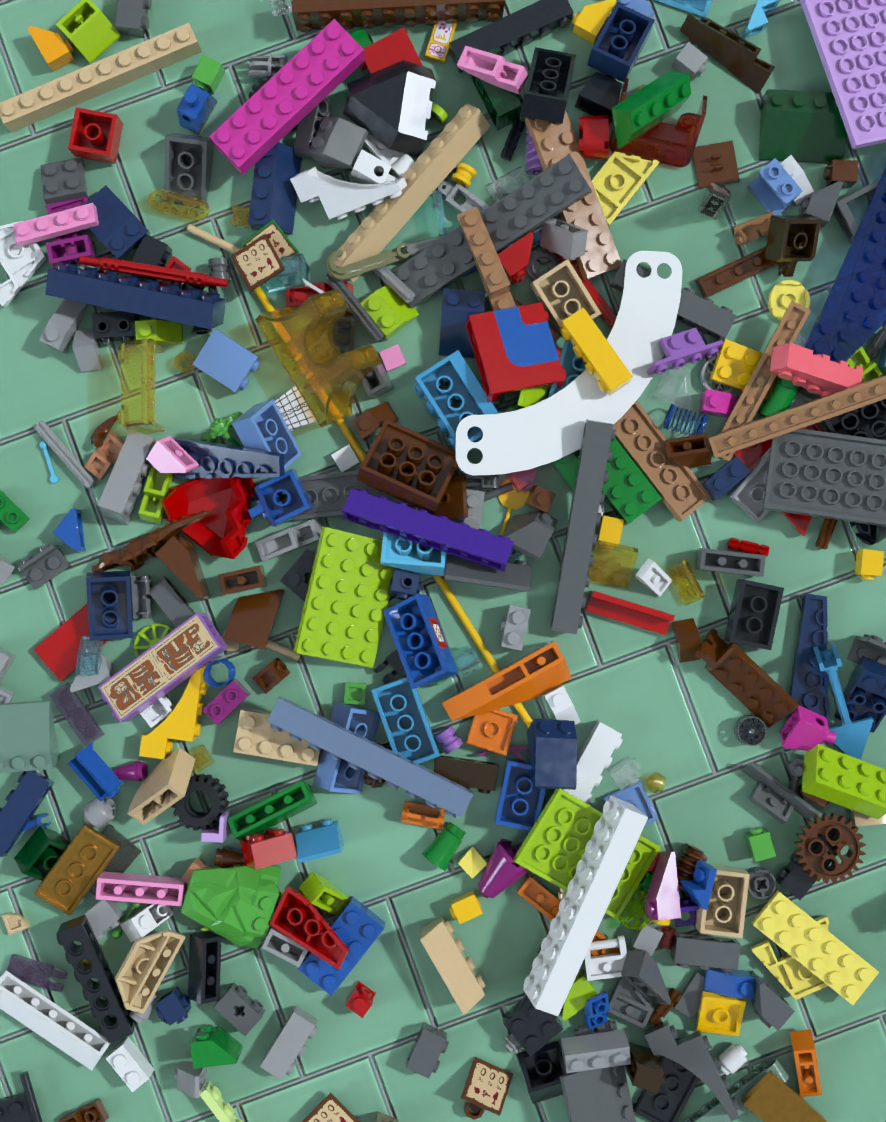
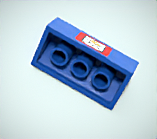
M418 593L383 611L411 689L440 682L458 673L429 596Z

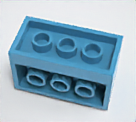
M459 350L415 377L416 384H414V389L420 398H425L427 410L431 416L436 415L439 429L443 434H448V443L454 450H456V429L461 420L470 415L499 414L492 402L487 401L485 391ZM442 384L448 385L447 390H441L440 388ZM452 402H459V408L451 407ZM476 426L471 427L467 432L468 439L472 442H479L483 437L482 430Z

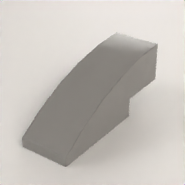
M312 519L256 541L255 544L262 562L319 541L322 527L319 519Z

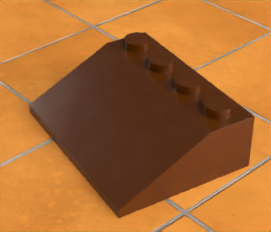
M386 419L359 468L357 480L435 515L458 466L455 456L456 450Z

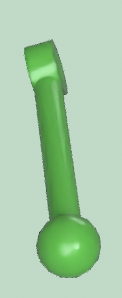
M132 902V907L122 922L131 917L134 910L140 906V903ZM121 926L113 931L112 936L114 939L120 938Z

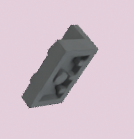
M44 545L38 550L39 553L34 557L28 556L21 561L22 565L17 568L19 572L25 574L34 589L40 588L71 567V564L58 545Z

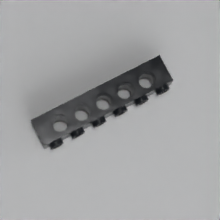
M86 915L61 923L56 935L57 941L64 947L66 960L69 964H72L75 979L77 982H80L83 988V996L91 1005L92 1015L95 1019L97 1018L100 1024L102 1036L106 1037L108 1043L132 1035L136 1022L129 1016L130 1010H127L123 1004L115 977ZM74 941H79L82 945H77ZM83 960H88L91 963H85ZM91 978H96L99 981H93Z

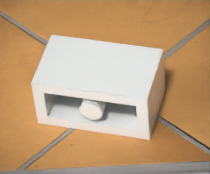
M129 1037L112 1049L106 1058L132 1092L146 1082L155 1070Z

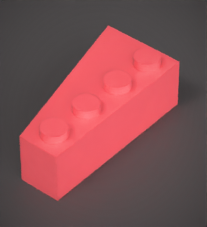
M792 343L773 347L770 371L777 374L781 379L793 382L795 386L807 389L809 393H815L823 397L862 383L863 367L855 366L851 368L848 367V362L842 360L839 362L830 361V356L813 354V350Z

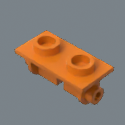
M404 801L401 822L442 830L445 809Z

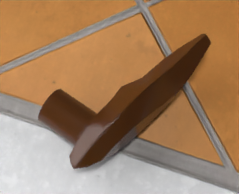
M118 414L104 421L95 429L91 436V444H94L97 448L102 447V438L120 418Z

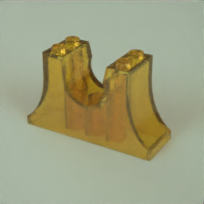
M338 289L310 296L296 310L286 307L261 314L255 319L321 428L345 419L352 414L353 398L359 384L365 376L382 363L372 344L345 353L337 349L332 337L333 326L338 319L343 318L349 308Z

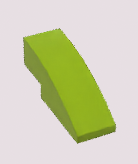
M151 466L143 490L144 497L138 512L141 520L161 524L165 512L161 501L170 493L168 488H171L174 473H160Z

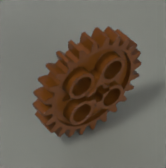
M822 813V819L814 815L815 822L807 819L806 821L809 826L807 828L802 825L800 826L804 831L803 834L796 833L801 838L800 841L794 842L795 845L799 846V849L794 850V853L801 855L796 861L803 863L800 868L803 871L808 870L807 875L809 877L814 875V879L818 882L822 878L825 884H828L829 879L834 884H837L838 877L845 882L846 874L853 877L852 869L859 871L856 863H863L859 859V855H866L865 852L860 850L861 847L866 846L865 843L859 841L863 838V835L856 833L859 828L852 826L853 822L851 820L845 821V817L842 815L837 818L836 814L831 813L829 818L826 813ZM834 828L835 835L828 838V831ZM818 833H821L824 840L831 845L830 847L833 852L841 859L842 862L840 864L835 856L828 852V847L820 840L817 835ZM818 841V848L811 851V844ZM848 845V852L841 855L842 847ZM827 859H831V865L828 868H824V862Z

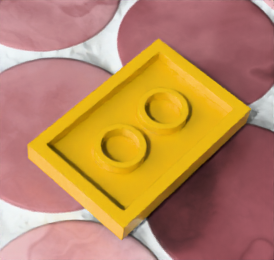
M724 339L722 340L724 344L719 349V354L717 355L709 380L742 392L763 353ZM776 375V377L774 378V380H773V382H772V384H771L769 390L767 391V393H766V395H765V397H764L763 400L766 401V399L768 398L769 394L771 393V391H772V389H773V387H774V384H775L777 375Z

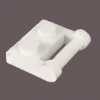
M624 935L617 936L616 939L594 941L591 943L584 958L587 981L622 977L621 971L627 955ZM615 947H619L620 952L591 956L590 951Z

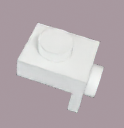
M166 696L164 698L161 697L140 713L148 726L153 729L172 712L171 707L173 705Z

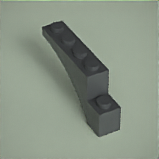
M667 1020L659 1023L657 1026L644 1030V1036L654 1056L657 1054L664 1056L691 1071L715 1094L731 1121L739 1118L737 1110L740 1109L736 1097H731L728 1089H731L726 1076L721 1077L718 1069L721 1068V1065L716 1055L712 1056L709 1048H712L707 1035L702 1036L699 1030L676 1040L679 1037L674 1025L670 1026Z

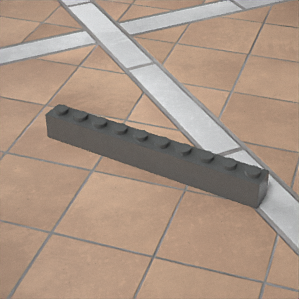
M589 419L585 421L550 625L552 631L577 634V629L582 627L583 616H580L581 608H585L587 596H584L585 587H589L590 575H587L588 567H592L594 555L591 554L592 546H596L597 534H594L596 525L599 526L601 520V513H598L599 504L603 505L605 492H602L603 483L607 484L609 472L605 471L607 462L610 463L612 458V450H609L610 441H614L616 429L613 428L612 423Z

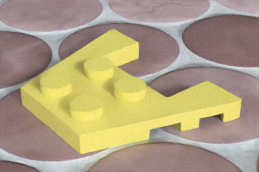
M826 915L814 919L828 930L829 919ZM768 940L750 947L751 951L795 1000L828 986L791 955L776 959Z

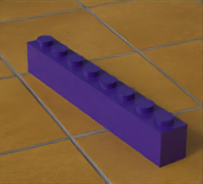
M351 488L342 510L343 519L503 572H505L513 549L514 541H511L506 536H496L490 534L485 529L477 530L471 528L466 523L450 521L442 515L434 516L424 509L416 510L402 502L394 503L384 496L376 497L362 489L355 490Z

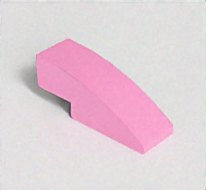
M465 46L457 63V67L467 73L519 95L528 77L524 66L507 62L503 56Z

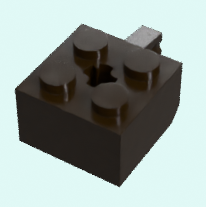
M771 215L765 259L778 262V275L793 277L797 262L812 261L815 258L821 219L805 215Z

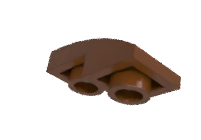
M99 1098L72 1111L58 1121L105 1122L109 1116Z

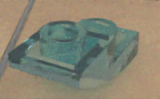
M89 636L81 637L76 663L77 676H91L99 673L102 663L100 654L104 640H89Z

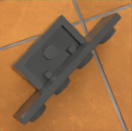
M750 762L741 768L742 772L757 782L749 800L781 824L787 822L793 810L808 820L814 818V815L819 816L820 812L811 803L804 801L794 790L781 784L778 778L769 775L759 764Z

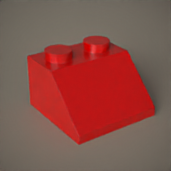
M532 232L498 254L510 284L514 283V285H517L525 279L524 275H526L534 236Z

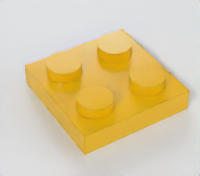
M702 991L695 1025L696 1031L700 1030V1032L739 1037L746 999L732 998Z

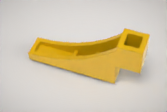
M210 662L191 675L180 701L168 717L152 732L142 735L139 756L166 759L173 752L174 743L171 742V739L193 742L200 736L201 724H198L199 716H202L204 712V703H201L202 695H205L207 690V683L204 682L203 673L205 667Z

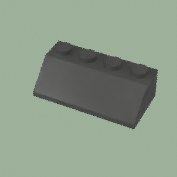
M448 554L444 579L529 591L532 566H527L526 561L515 560L514 564L508 563L505 572Z

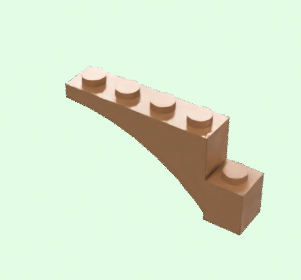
M477 206L457 214V219L484 285L491 310L496 311L516 307L510 293L511 284Z

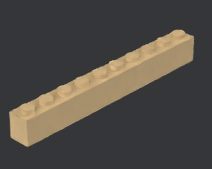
M190 23L184 24L0 102V117L3 124L11 132L17 131L202 52Z
M466 103L458 111L457 115L403 174L401 178H405L407 186L401 190L402 194L392 199L390 196L384 197V201L375 206L373 211L338 249H341L343 254L334 259L333 263L336 267H343L379 254L489 129L490 124L479 108ZM359 276L350 278L348 280L354 283Z

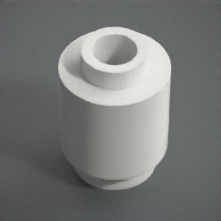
M732 1043L718 1056V1061L721 1065L720 1069L727 1076L730 1073L734 1074L748 1061L746 1058L748 1053L740 1044L736 1046Z

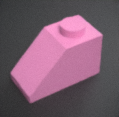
M171 436L158 440L146 458L160 473H186L199 466Z

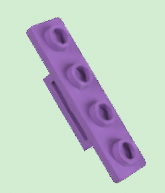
M696 328L661 338L658 343L666 358L653 362L647 370L648 376L653 374L661 375L668 369H679L686 363L691 362V364H694L702 358H712L719 354V349L724 343L720 340L705 345Z

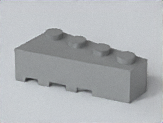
M131 429L129 430L97 505L105 518L125 525L129 524L143 481L149 472L150 462L146 458L156 444L154 437Z

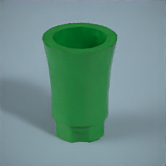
M779 378L757 413L766 417L789 409L799 386L793 385V382L787 379Z
M449 822L430 846L421 854L434 865L446 871L450 860L462 843L466 833L452 822Z

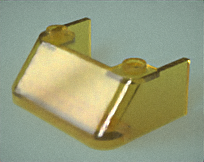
M154 339L122 343L121 347H118V359L121 360V411H118V422L127 430L131 429L136 432L164 431V427L155 422V353H164V348Z

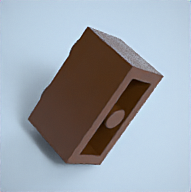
M261 565L218 574L222 595H230L267 586L264 568Z

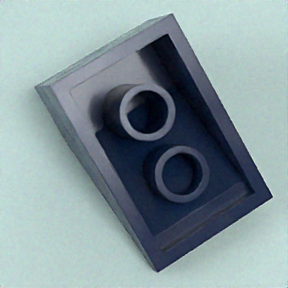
M106 185L86 203H94L99 222L98 226L89 229L118 260L124 259L138 246L145 234H150L149 230Z
M444 288L439 356H449L459 350L463 358H475L466 322L469 315L484 313L486 291Z
M130 571L88 572L86 574L89 640L133 638Z
M533 719L527 730L534 788L575 790L577 785V735L575 722L569 720Z

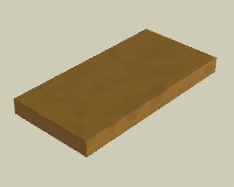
M84 823L37 887L34 895L70 916L116 854L120 845Z
M771 1070L741 1099L743 1105L763 1122H827L819 1112Z

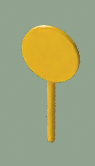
M511 478L501 484L502 486L511 482L514 490L498 496L501 504L507 508L500 535L505 533L511 509L515 510L523 507L529 496L527 485L520 479Z

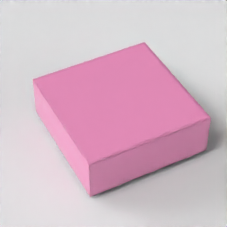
M398 344L379 352L387 372L406 365Z

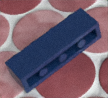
M35 770L24 771L17 781L19 785L15 790L12 789L5 799L7 801L4 808H0V857L8 855L55 783Z

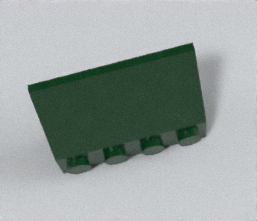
M767 89L761 98L759 160L772 161L776 158L778 161H784L790 155L793 156L796 162L829 164L832 160H843L847 132L832 92Z

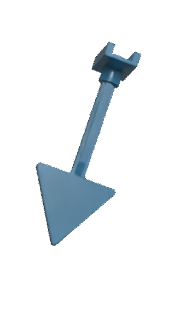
M830 643L831 649L820 652L817 646L813 647L820 671L828 673L842 721L841 725L829 727V731L836 733L834 744L847 755L861 760L873 724V718L869 717L857 721L850 720L836 671L838 667L842 666V662L835 643Z

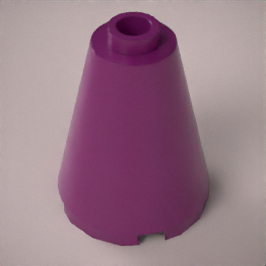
M503 838L497 842L478 883L479 892L485 898H495L529 872L528 869L514 862L513 858L520 847L514 848L511 846L512 841Z

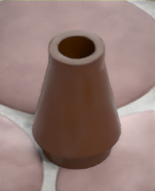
M222 847V849L217 848L215 866L221 868L233 867V865L238 864L245 866L242 853Z

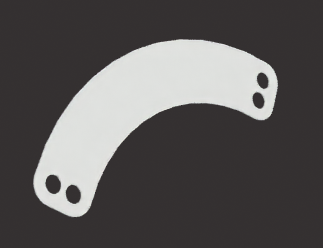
M638 251L632 254L626 262L621 304L607 341L633 376L629 384L609 396L606 392L603 393L597 385L598 380L594 374L590 375L585 369L568 386L532 406L499 414L467 416L461 420L456 429L455 456L459 468L466 474L474 476L499 475L529 470L554 462L581 449L586 419L615 424L637 401L655 375L648 376L647 370L653 362L661 360L664 356V352L658 342L661 338L671 336L673 333L681 298L682 265L679 259L668 252ZM641 262H645L651 267V273L646 278L640 277L636 271L637 265ZM662 263L668 264L671 268V275L666 279L660 278L657 274V267ZM476 426L482 430L483 437L479 442H472L468 439L467 432L471 427ZM472 448H477L482 452L483 457L478 464H472L467 459V453Z

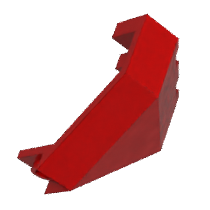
M252 477L196 478L168 488L170 493L161 501L167 513L163 518L172 523L173 520L182 519L183 516L187 517L193 513L209 511V516L185 527L181 532L211 556L235 559L247 546L248 538L245 537L247 525H250L251 522L248 510L251 509V496H255L254 488L256 486Z

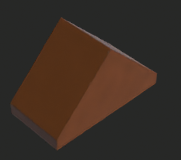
M694 619L673 621L672 625L679 663L700 660L695 656L696 651L701 645V638Z

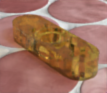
M162 189L151 192L148 197L149 205L153 209L194 220H202L210 212L209 205L204 200ZM160 195V199L162 200H168L169 197L171 198L169 200V203L162 202L158 204V201L155 200L154 197ZM175 199L183 201V210L180 211L174 207ZM199 205L204 210L200 215L194 209L189 210V213L187 212L189 207L196 208Z

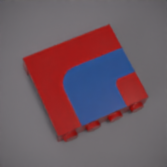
M542 302L469 315L466 328L488 402L496 401L498 395L502 393L556 383L557 388H561L564 383L566 371L564 367H561L560 351L555 347L554 331L549 327L548 312L544 310Z

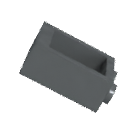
M881 179L839 200L835 204L833 214L849 244L886 226V218L861 230L847 205L874 190L886 213V184H883Z

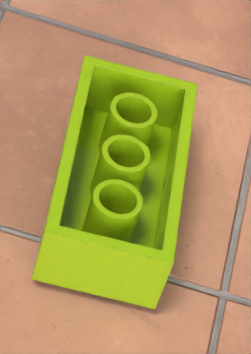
M820 744L815 745L804 754L803 792L875 819H879L886 814V769Z

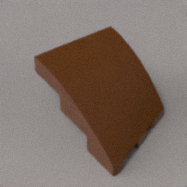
M280 589L239 597L231 614L224 638L266 650L270 632L273 629L285 590Z

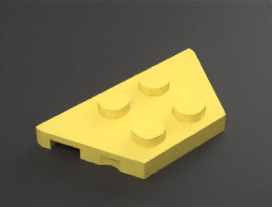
M614 152L592 179L608 227L658 166L659 161L654 159L650 161L640 159L641 157L627 156L625 153Z

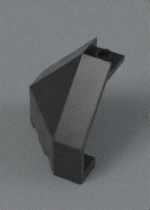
M402 60L347 84L350 94L347 97L343 114L361 128L366 129L370 135L390 150L419 157L428 135V131H424L426 120H429L431 116L433 102L429 101L430 90L435 89L436 83L433 71L430 68Z

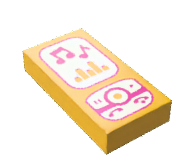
M437 20L425 53L426 59L445 64L449 52V42H452L457 23L446 24L445 20Z

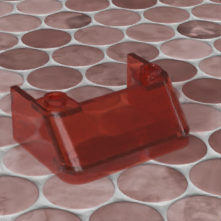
M629 78L624 79L618 104L626 99ZM703 95L698 114H682L678 119L677 125L660 122L623 148H618L613 123L609 141L610 149L613 152L625 153L627 156L635 155L641 157L640 159L650 161L654 159L659 161V163L675 167L687 166L692 159L706 116L707 96Z

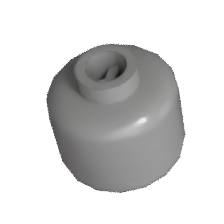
M96 797L84 808L83 817L85 822L91 827H104L116 816V805L112 799L105 798L103 801H100Z

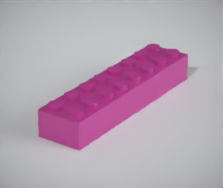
M333 19L209 136L213 145L243 176L365 61L364 49Z

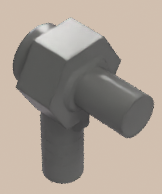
M797 757L789 763L792 774L789 789L797 792L800 777L803 776L804 759Z

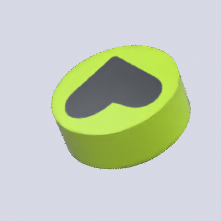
M432 104L431 118L443 125L448 119L447 113L439 105Z

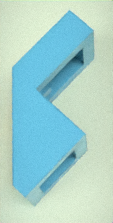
M780 0L757 1L745 28L744 39L764 31L768 24L765 12L776 8Z

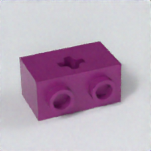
M88 235L46 243L49 263L54 268L56 265H65V263L82 265L79 264L80 256L97 258L94 241Z
M235 679L203 711L216 725H219L251 693L238 679Z

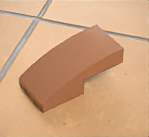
M113 432L109 433L103 441L102 447L93 452L84 468L102 480L115 465L124 441Z

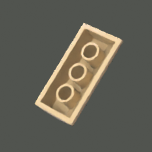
M443 916L420 929V941L464 1015L485 996L484 987H486V984L481 975L477 976L473 969L476 967L470 957L466 958L463 953L465 948L459 938L455 939L452 934L454 929L450 921H445Z

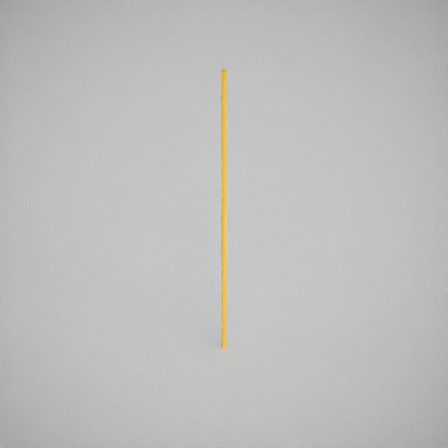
M259 286L253 290L362 463L366 454ZM432 575L493 673L499 671L498 664L444 578ZM522 703L514 704L513 706L527 728H529L533 721Z

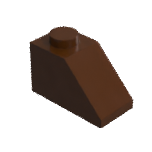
M385 402L353 419L351 423L364 442L380 431L386 419L392 422H396L399 419L389 403Z
M707 433L665 440L667 459L687 467L711 464Z

